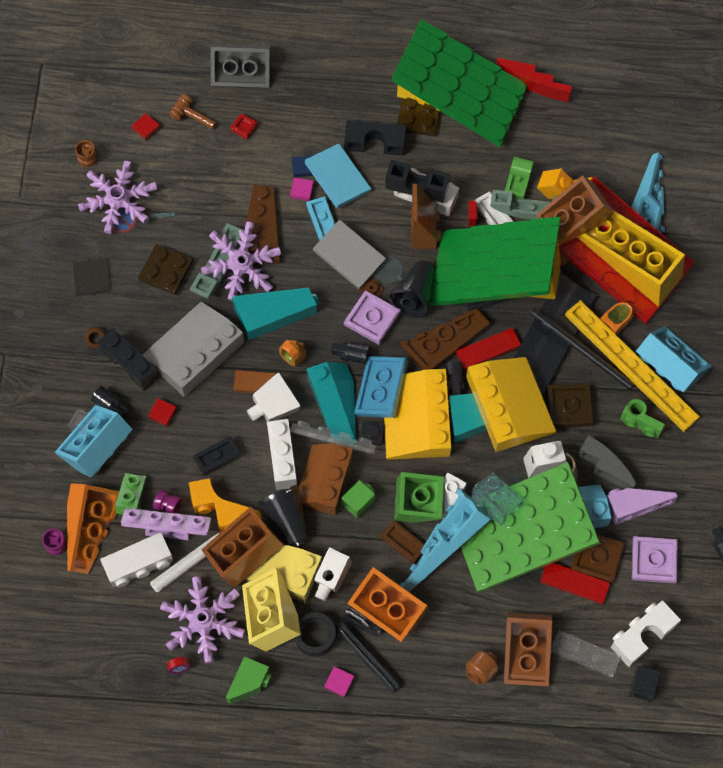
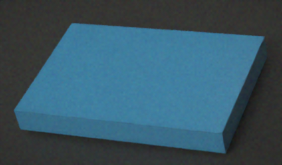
M368 356L354 414L356 416L395 418L408 365L406 358Z

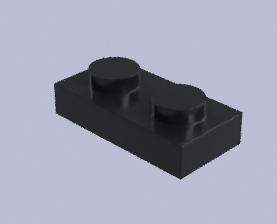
M231 436L193 455V459L202 475L205 476L240 457L241 454Z

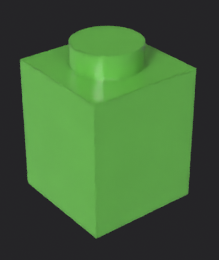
M359 480L342 497V505L358 519L375 502V491L369 484H363Z

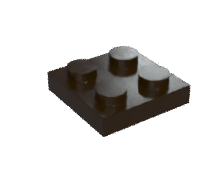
M409 97L406 99L402 98L397 123L406 125V133L435 137L439 110L426 103L424 105L419 104L415 99Z
M156 244L138 279L143 283L176 296L193 263V258Z
M590 384L547 386L548 410L554 427L593 425Z

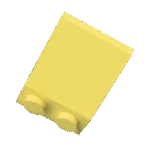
M283 545L245 580L251 581L274 568H278L290 597L306 603L315 582L314 579L322 564V557L300 548Z
M274 568L242 585L249 644L268 651L301 635L297 611L278 568Z

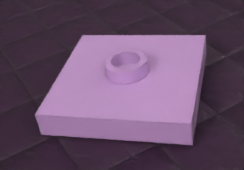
M365 290L344 321V326L379 345L399 316L400 309Z
M633 536L632 580L676 584L677 539Z

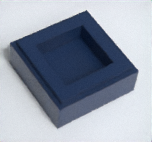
M311 155L291 157L294 178L313 176L305 164V160L310 158Z

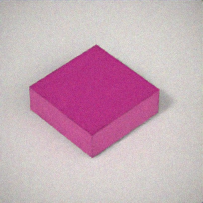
M294 178L290 198L310 201L314 181Z
M333 667L324 688L345 698L354 676Z

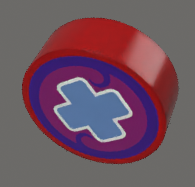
M177 657L167 663L168 672L170 674H178L190 669L189 659Z

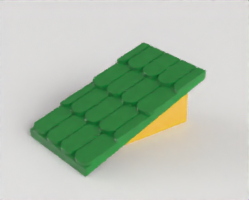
M422 19L392 76V82L398 85L397 97L404 99L409 97L415 99L419 104H429L500 148L527 91V85L523 81L501 70L500 66L472 52L469 47L452 39L447 33Z
M560 217L530 219V221L505 222L497 225L471 226V228L443 231L434 273L430 306L520 297L555 299L561 266L558 244Z

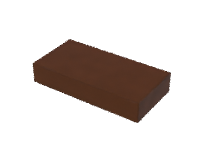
M395 520L380 535L384 542L412 564H415L422 556L420 551L425 544Z

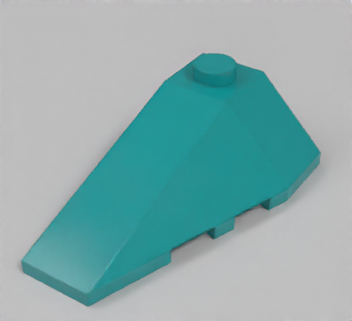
M325 362L307 368V379L332 442L346 447L356 445L354 381L347 363Z

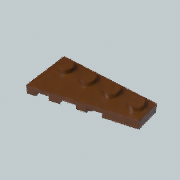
M253 185L246 222L254 223L251 234H256L257 236L250 242L254 244L248 248L250 254H255L257 248L260 252L266 245L268 250L278 248L274 188L271 186ZM279 256L270 257L273 261L272 263L280 264Z
M474 309L454 318L451 322L436 326L431 331L422 332L413 339L400 342V347L422 370L436 369L455 354L457 350H460L490 326V322L477 309Z

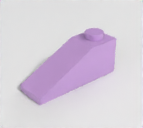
M617 488L610 491L609 495H607L610 515L615 525L674 504L677 499V494L673 492L632 488L623 490Z

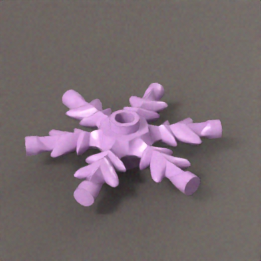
M124 161L122 171L116 170L119 178H115L118 184L110 186V180L106 182L104 174L98 177L96 173L90 170L87 173V177L94 181L90 185L99 187L98 191H105L106 196L102 198L96 195L97 199L87 197L86 200L88 202L78 204L80 212L91 208V213L98 207L102 209L104 204L110 205V209L104 212L108 215L102 219V222H107L104 232L108 234L112 233L114 223L119 225L117 216H121L117 211L119 208L125 207L126 214L130 212L132 220H135V217H137L144 224L149 220V217L142 213L145 208L136 206L138 204L136 202L130 203L129 199L132 196L139 198V195L149 196L148 191L157 190L156 183L153 182L145 185V181H143L137 188L134 184L131 190L126 189L125 185L131 182L127 179L134 174V172H129L132 164L129 161Z
M246 222L244 232L239 230L242 241L237 240L241 246L238 250L232 248L233 242L228 244L226 234L221 238L214 230L209 235L217 243L213 247L222 249L221 254L228 253L229 259L225 262L219 258L220 263L209 260L211 266L202 267L201 272L202 275L213 273L215 278L221 271L225 274L227 269H232L234 275L228 278L232 281L225 286V289H230L228 300L232 301V297L237 296V291L243 293L240 282L244 283V280L241 278L244 273L249 274V281L254 280L256 289L259 288V285L266 292L273 288L265 280L269 276L259 273L261 269H254L253 263L257 261L263 264L262 260L272 263L273 261L270 257L279 256L281 252L279 247L268 250L267 245L260 252L257 248L255 254L248 252V248L254 245L250 242L257 236L256 234H251L254 227L252 222ZM238 258H243L245 263H240Z
M197 576L192 578L194 590H188L195 598L190 600L196 604L195 610L189 611L186 604L183 608L177 600L174 601L175 606L163 601L160 610L170 612L171 614L168 618L180 617L179 621L185 618L189 620L188 627L180 626L182 631L171 633L175 638L165 644L167 648L172 651L179 643L184 648L187 638L192 640V633L199 632L201 637L197 643H202L199 646L198 654L204 651V661L207 664L214 662L212 650L217 651V647L210 641L215 640L214 637L209 635L211 629H217L219 635L223 632L228 639H231V634L243 638L245 630L234 627L237 621L225 623L227 618L221 621L216 619L218 612L226 613L223 609L234 607V604L230 602L240 596L235 589L227 596H225L224 592H221L218 602L214 599L213 607L208 608L204 604L209 598L204 597L208 587L202 588L201 577ZM206 616L204 621L198 620L200 617Z

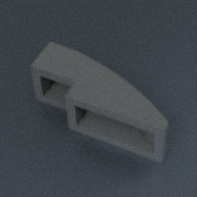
M588 435L578 457L596 466L593 474L621 489H634L636 482L619 458L602 443Z

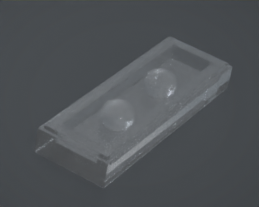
M560 630L551 648L552 653L613 678L621 656Z

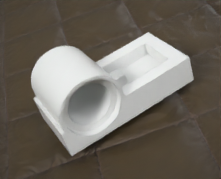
M447 473L444 478L442 519L448 514L446 511L448 505L453 506L458 498L457 490L460 488L465 491L467 487L466 482L450 473Z

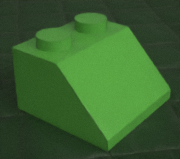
M401 472L396 482L394 520L413 523L441 520L444 477Z

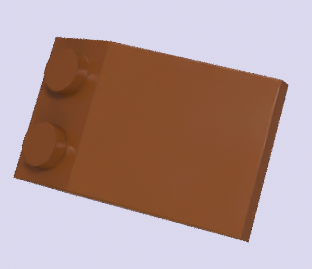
M582 175L536 214V217H560L558 244L560 246L600 225L614 211L594 182Z
M413 184L411 208L412 249H436V243L440 242V229L436 228V224H440V211H436V203L417 184Z
M507 612L504 684L549 687L552 615Z

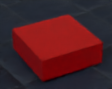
M146 113L131 125L132 129L144 140L149 139L160 129L159 124Z
M241 113L230 127V130L248 140L258 126V122Z
M469 201L468 228H471V226L477 225L476 201Z
M157 398L148 414V418L167 427L177 407Z

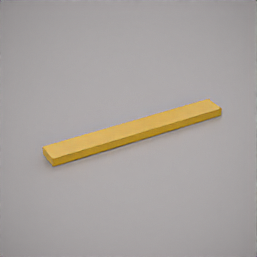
M581 300L566 312L565 316L683 432L698 420L700 416Z

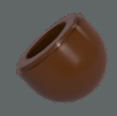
M90 327L85 333V342L92 348H98L99 344L91 342L89 335L97 332L102 338L105 332L100 327Z

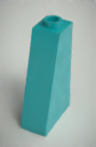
M309 288L232 297L233 307L248 340L317 314V305H319L316 294H311Z
M473 393L449 396L448 409L454 443L487 431Z

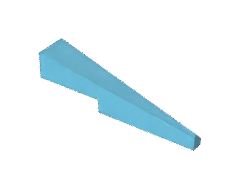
M658 152L653 154L631 208L662 234L665 232V227L661 226V216L664 215V187L660 186V178L663 177V171L660 170V161L663 159V156Z
M459 488L457 490L458 498L453 506L448 505L446 508L447 516L440 524L437 523L420 551L423 555L418 564L411 566L412 574L404 583L400 584L406 591L410 592L490 520L485 510L462 489Z

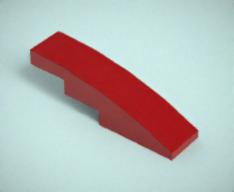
M497 58L496 65L500 66L501 70L523 81L527 85V90L548 98L569 102L571 85L553 82L554 75L535 72L536 65Z

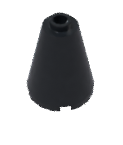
M416 262L390 293V304L406 312L405 316L422 317L429 309L435 271L430 262Z
M293 485L290 486L291 490L286 492L282 489L263 498V501H259L258 504L287 545L299 547L306 543L305 539L308 538L300 492L298 486Z

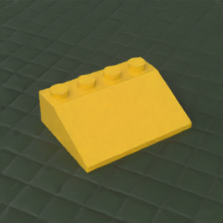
M526 357L486 361L468 367L466 378L495 452L556 433Z
M446 369L421 370L405 374L395 418H384L386 460L450 457L451 438Z

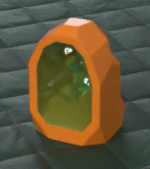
M617 303L600 320L618 335L632 319L633 308L628 303Z
M286 340L279 347L280 355L291 366H299L306 358L304 343L300 341Z

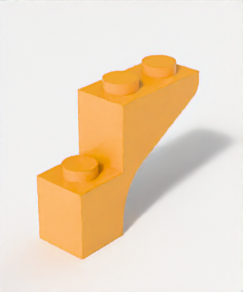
M562 169L543 171L537 189L548 199H553V196L558 197L578 179L573 180Z
M210 478L189 482L194 512L208 514L216 509L220 533L249 508L218 497L212 488ZM254 509L255 512L261 517L260 511Z

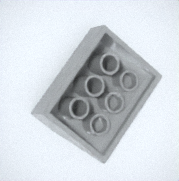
M200 302L142 355L185 398L244 343L243 332L229 319L203 302Z

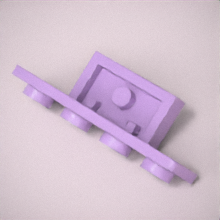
M128 508L124 510L121 520V526L145 529V536H153L161 532L164 538L188 540L190 534L208 535L211 523L210 517Z

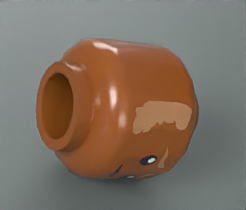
M478 651L466 663L467 677L475 684L488 683L499 671L497 657L491 652Z

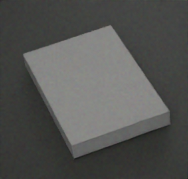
M340 219L313 248V251L357 289L362 287L386 259Z

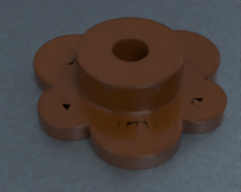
M373 279L371 281L367 280L359 291L363 294L366 290L380 298L383 287L380 286L379 280Z

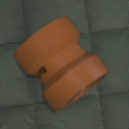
M83 140L76 144L75 153L79 164L83 167H91L96 164L97 154L94 144L88 140Z

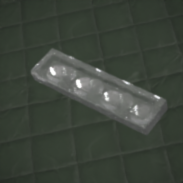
M298 421L297 424L293 423L290 433L327 443L339 444L367 454H374L376 445H372V440L360 438L357 441L351 439L352 435L339 432V435L330 433L331 429L320 426L318 430L310 428L309 423Z

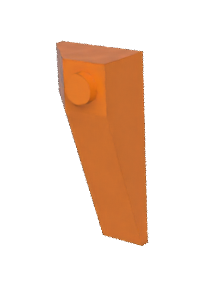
M71 483L67 502L68 571L89 573L99 552L98 547L103 537H106L111 519L114 520L116 516L115 504L119 491L87 484Z

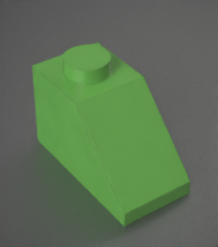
M244 657L226 696L227 703L233 704L258 694L262 691L263 686L267 688L272 677L269 674V667Z

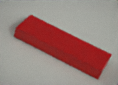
M510 328L457 350L456 355L459 361L463 363V369L466 371L470 366L493 360L519 349L521 343L513 328Z
M555 563L545 566L540 581L542 584L601 605L604 603L610 585L609 582Z

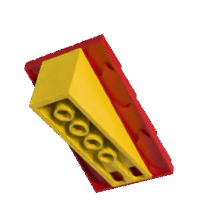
M594 176L591 181L594 182L614 213L595 228L560 245L559 251L617 301L631 305L633 315L647 325L694 266V261Z

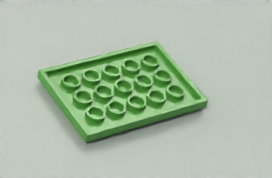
M566 462L476 500L475 502L485 510L490 520L463 543L461 548L476 590L480 593L601 543L570 464Z

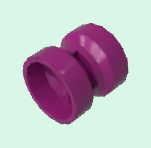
M161 489L154 500L153 509L176 514L180 508L182 498L171 496L167 491Z
M49 529L44 533L42 542L49 554L58 556L65 552L67 541L60 530Z

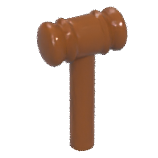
M182 94L174 107H172V110L169 111V115L177 121L181 120V117L186 114L211 129H214L216 126L215 121L189 108L193 101L186 94Z

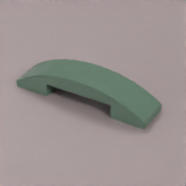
M493 190L490 207L513 217L530 220L536 219V214L551 202L512 198L513 192Z
M226 223L220 237L222 238L226 234L228 244L233 242L232 248L238 250L240 244L237 240L242 241L239 230L243 232L245 230ZM215 248L209 260L220 263V258L226 262L229 259L228 253L221 254L223 250ZM208 260L206 266H211V264L209 263V260ZM221 271L215 278L213 273L207 275L199 273L190 291L209 299L222 282L226 273L223 274V271Z

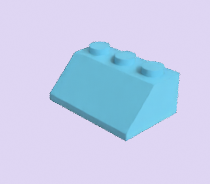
M666 326L651 332L636 351L644 362L651 364L656 368V372L660 376L666 377L672 382L671 384L675 389L682 392L689 390L712 367L711 364Z
M95 405L55 453L80 473L92 478L100 470L104 462L114 454L115 449L121 442L127 439L128 434L133 429L118 413Z
M601 485L579 487L594 528L608 526L611 515L607 497Z

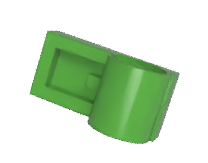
M514 156L505 191L513 192L512 198L524 199L534 161Z
M631 400L626 405L620 420L629 427H636L642 430L649 437L659 438L665 424L645 414L647 408L642 400ZM636 409L640 412V414L635 415L631 412V410Z
M125 473L115 504L116 514L123 515L126 508L141 510V498L146 485V476Z

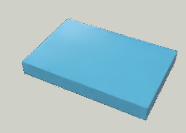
M340 144L305 160L306 166L337 209L371 191L370 186Z

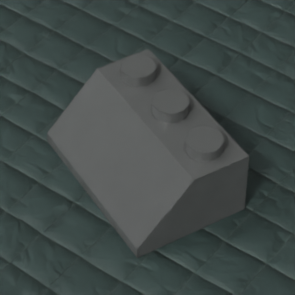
M212 43L211 86L269 88L271 44Z

